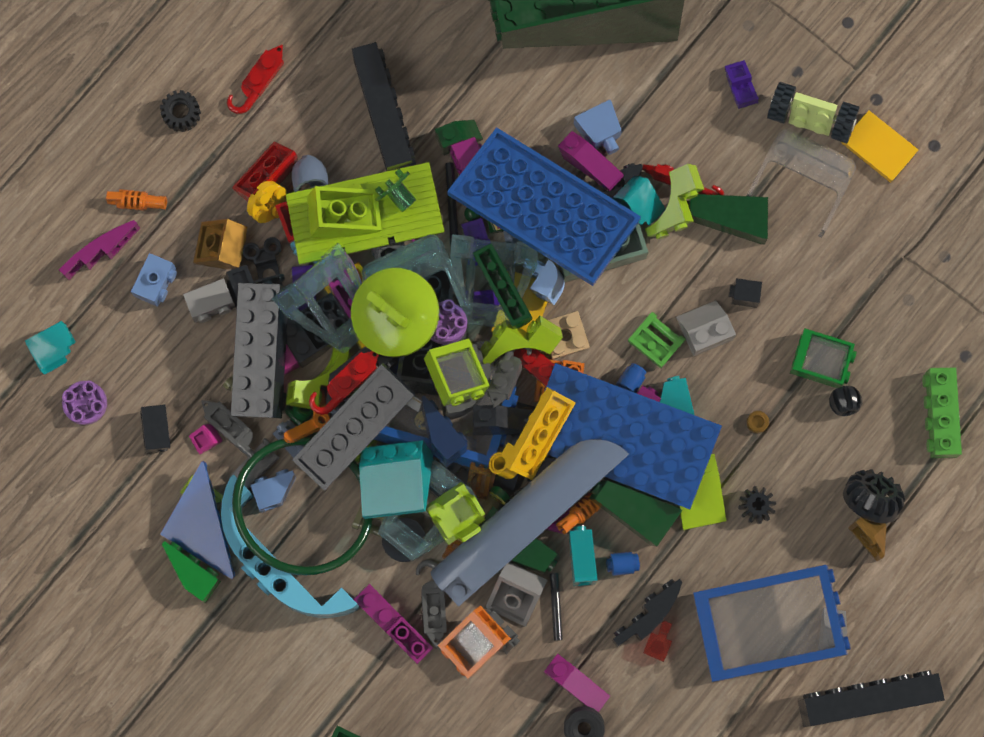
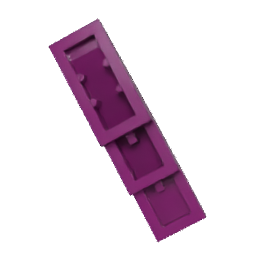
M132 220L106 232L75 253L58 270L64 277L70 280L83 265L91 270L104 255L112 259L140 229L139 225Z

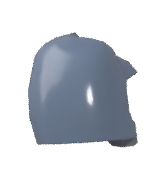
M311 155L302 156L293 165L292 182L294 192L299 191V188L305 183L309 184L311 188L328 185L326 168L316 157Z

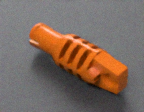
M119 189V192L107 191L106 194L107 203L116 205L117 208L144 211L147 208L166 210L167 207L166 196L148 195L145 191Z
M592 493L587 494L572 506L569 514L556 523L558 530H562L564 535L577 524L586 522V520L601 509V507L589 499Z

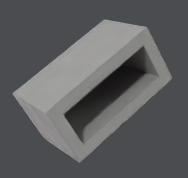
M225 279L183 294L195 323L198 321L199 323L211 320V316L216 314L225 315L231 312L232 308L236 307Z

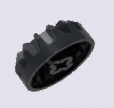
M873 469L857 471L849 477L843 490V498L848 507L857 515L872 522L890 523L895 521L902 511L905 502V495L900 484H894L893 477L889 479L884 477V472L875 474Z

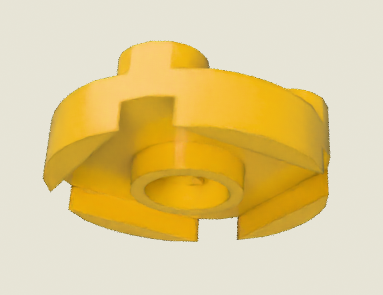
M265 181L257 187L259 190L255 195L251 194L247 203L248 214L258 223H267L274 218H279L275 205L286 200L287 191L285 188L274 181Z

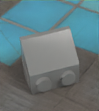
M717 301L676 317L693 357L734 340L736 336L728 315Z
M508 562L501 571L485 608L491 611L494 610L496 613L526 627L547 580Z

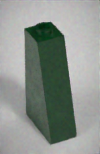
M698 194V196L687 201L694 223L758 244L766 243L768 239V197Z
M603 480L592 487V494L589 497L590 500L650 546L656 547L682 512L678 507Z
M492 507L488 514L485 516V521L480 523L479 527H481L488 519H490L499 510H497L495 507ZM535 538L510 562L544 574L547 570L551 572L558 561L555 558L558 554Z

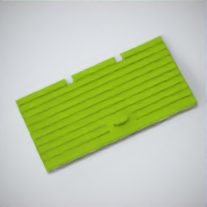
M429 162L322 186L377 190L381 221L380 232L336 238L311 237L307 196L313 188L286 194L299 265L340 256L339 249L345 248L346 254L389 245L388 238L394 237L395 243L445 232Z

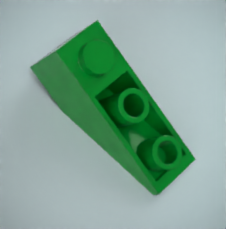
M164 541L162 546L184 589L206 603L221 583L217 579L219 574L210 567H207L206 570L199 566L201 561L190 554L186 557L181 553L183 548L172 541L168 544Z

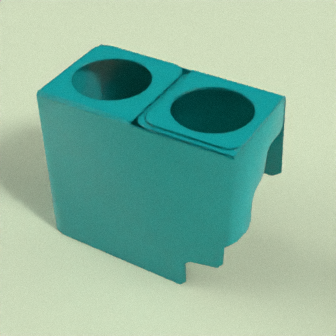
M633 176L612 197L618 203L641 216L640 225L645 221L650 225L666 210L649 179L645 177Z
M62 321L25 340L40 372L43 374H47L67 363L65 356L70 354L71 350L69 347L76 342L67 325Z

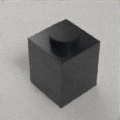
M736 278L734 285L730 284L728 297L732 298L731 304L757 308L760 303L762 282Z

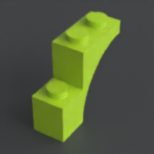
M686 164L669 172L671 180L670 200L662 216L645 229L648 237H655L657 240L669 236V232L673 230L675 232L682 231L688 228L687 224L694 222L686 199L698 196V192L704 190L696 165Z
M540 315L536 321L533 320L528 325L527 332L521 328L513 329L510 322L505 319L501 325L498 324L495 327L492 338L489 342H484L480 351L484 364H491L500 355L520 348H533L551 354L563 338L560 327Z
M341 344L333 347L328 365L314 379L307 381L295 380L288 383L286 405L311 409L309 398L313 392H316L315 404L318 406L322 399L320 389L327 390L330 373L351 358L349 346Z

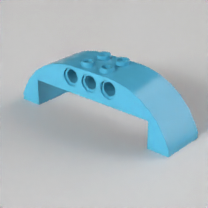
M235 475L231 476L225 487L222 499L221 519L228 544L234 554L244 564L241 569L252 580L255 577L259 580L257 585L265 594H273L284 605L306 616L335 618L356 612L360 608L359 605L343 588L338 590L321 606L290 573L267 565L256 555L252 559H247V554L251 550L244 543L237 530L232 509L233 490L237 477ZM245 486L242 491L241 509L254 497ZM248 530L249 534L251 535L253 540L259 545V547L263 549L267 554L275 558L268 551V549ZM269 566L271 568L269 574L263 576V568ZM285 582L286 588L282 592H277V586Z

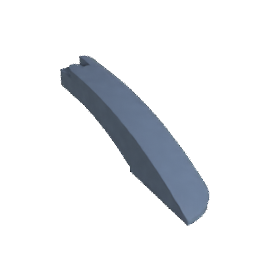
M589 439L571 446L480 527L481 531L460 544L431 570V576L441 591L444 590L459 607L615 468L629 453L613 442L599 439Z

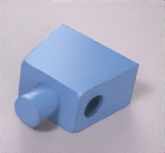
M611 100L605 101L574 117V126L595 149L604 146L608 155L620 149L615 140L621 136V127Z

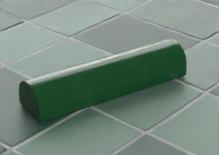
M490 243L472 253L513 329L521 328L532 320V316L493 244Z

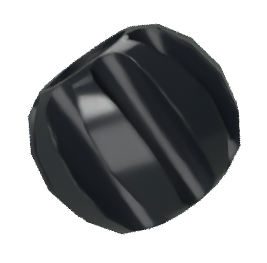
M841 386L832 391L829 405L836 415L850 416L860 410L862 396L853 386Z

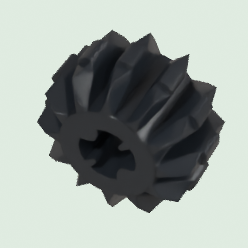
M756 486L752 488V493L746 489L744 491L746 497L740 496L739 498L744 504L739 505L738 509L745 510L741 517L744 518L749 515V523H752L754 518H756L757 524L762 523V518L765 521H769L770 517L768 514L773 515L775 513V510L771 507L776 505V501H769L773 494L764 495L766 492L764 487L760 490V493H758ZM756 500L759 501L758 504H762L759 510H755L756 507L753 508L752 506Z

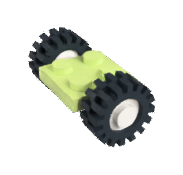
M783 82L778 83L770 104L767 119L784 124L789 110H791L789 124L827 136L830 135L832 125L835 124L831 139L848 143L860 106L843 101L837 116L835 114L838 105L798 92L795 94L796 86Z

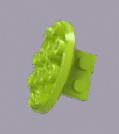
M403 268L383 269L369 276L356 291L351 306L352 325L359 340L371 351L387 357L407 356L421 349L433 336L439 320L438 299L431 285L419 274Z

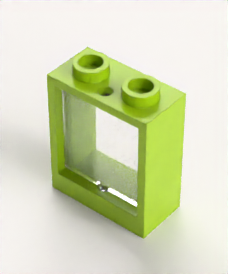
M469 338L430 349L424 357L443 406L450 404L457 406L470 398L472 400L480 399L485 395L484 393L490 386Z

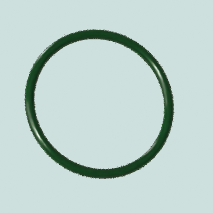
M304 437L294 443H287L284 439H280L259 449L242 467L236 479L232 497L234 521L247 547L267 565L295 575L322 574L347 563L364 545L373 522V518L364 519L357 539L344 554L328 563L316 566H296L279 561L267 554L253 540L246 528L241 509L242 491L249 473L262 458L271 452L289 446H305L312 439L311 437ZM353 460L348 467L360 484L359 465Z

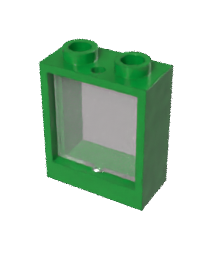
M804 328L798 342L790 374L831 387H841L843 384H847L851 372L848 371L850 363L853 364L857 351H854L855 344Z

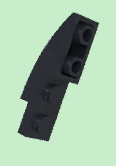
M671 579L662 586L664 590L657 595L653 592L644 599L646 604L642 607L647 614L644 616L641 612L631 620L634 624L626 629L625 626H622L613 634L616 637L612 639L615 646H620L633 635H636L639 641L647 637L669 613L679 594L682 581L678 579L675 582Z

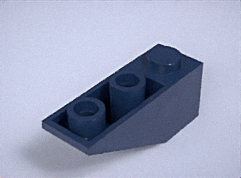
M422 396L421 408L431 452L445 467H448L466 453L468 441L463 433L457 432L453 428V424L447 416L441 415L438 411V406L433 400H428L425 396Z

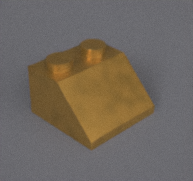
M229 219L201 222L193 263L221 269L240 267L248 227Z

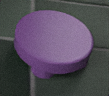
M452 300L439 302L438 325L430 339L435 343L448 345L459 341L467 329L465 312Z
M92 381L76 382L64 391L62 395L63 411L76 424H93L101 419L107 409L106 394L100 386Z

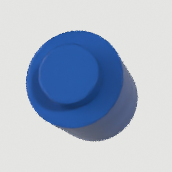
M632 363L630 366H627L617 381L616 386L636 393L645 380L646 371L641 366Z
M632 552L610 554V558L606 559L607 571L611 572L612 576L634 574L635 571L640 570L638 554H632Z

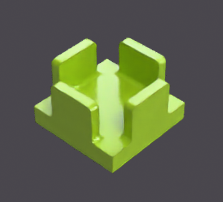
M462 482L426 506V511L448 545L457 539L462 542L467 541L481 531L478 525L485 521L483 517L485 512L476 497L469 493Z

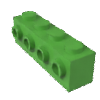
M929 368L922 379L923 387H926L927 396H924V408L928 409V417L925 419L926 431H929V439L926 442L927 452H930V458H957L962 455L956 368Z

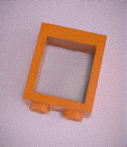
M479 606L438 647L441 649L442 654L456 665L457 671L469 679L511 638L483 607Z

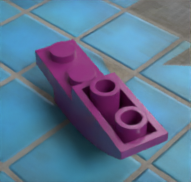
M369 583L353 598L417 664L433 649Z

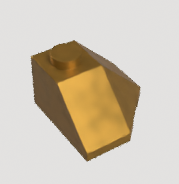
M860 517L848 527L876 561L885 557V523H876Z

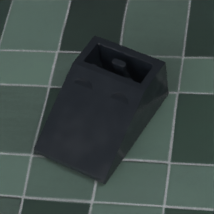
M330 292L287 320L286 344L303 368L321 357L354 330L339 302L333 293Z

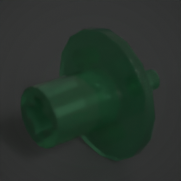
M398 169L395 172L398 176L393 182L390 179L385 182L387 187L384 190L380 186L375 189L378 194L375 200L379 201L387 195L399 210L403 212L416 201V198L402 183L410 174L409 171L403 173Z

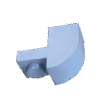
M527 258L522 266L530 275L536 277L530 289L538 298L555 305L564 290L565 282L562 273L549 259L544 264L539 260L534 262Z

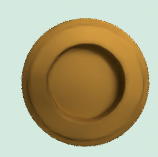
M762 411L752 412L746 420L747 428L756 434L764 432L769 425L768 416Z

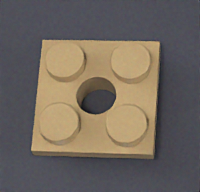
M578 311L548 320L560 327L561 331H568L571 334L570 340H561L552 351V360L590 349Z

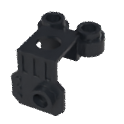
M275 237L266 239L264 248L261 249L255 243H247L243 247L245 259L254 261L259 279L254 281V284L283 285L282 281L285 280L284 274H280L275 257L281 252L282 246ZM271 245L277 246L275 251L269 250ZM251 250L256 251L255 256H249L248 253ZM265 270H274V276L263 278Z

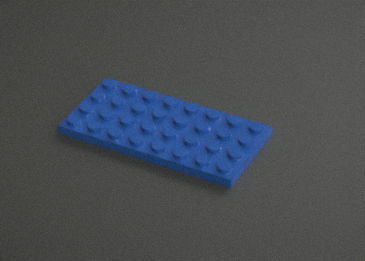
M497 127L447 191V195L591 286L596 283L641 220V216Z
M555 363L546 388L548 387L576 403L547 455L558 458L571 446L589 439L613 442L625 449L629 455L605 477L691 509L722 425Z

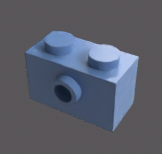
M149 253L131 290L133 296L158 307L160 302H163L167 296L168 290L166 289L169 282L172 283L176 277L175 265L170 261Z

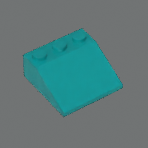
M423 440L367 447L361 452L359 473L362 517L364 519L426 512L433 453Z

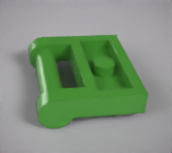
M651 312L628 339V342L659 368H662L686 339L682 335L678 336L657 319L655 313ZM650 325L655 327L673 342L672 346L670 347L649 330L648 327Z

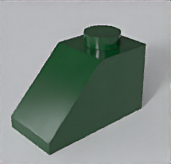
M475 120L453 121L435 129V137L444 156L450 154L451 145L473 137L476 138L477 142L483 140Z

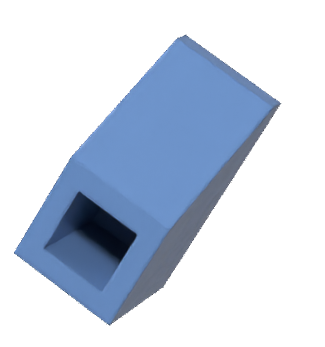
M281 470L276 473L275 477L269 479L267 476L255 480V484L251 485L261 513L283 505L296 479L293 470Z

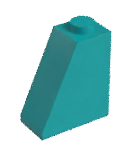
M680 376L667 378V382H664L662 386L660 402L695 415L686 378L680 379Z
M586 526L573 527V531H569L573 586L595 585L598 580L592 529H587Z

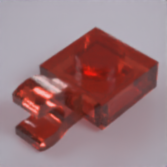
M663 621L658 634L651 632L643 654L664 662L672 644L671 640L666 639L672 626L671 623Z

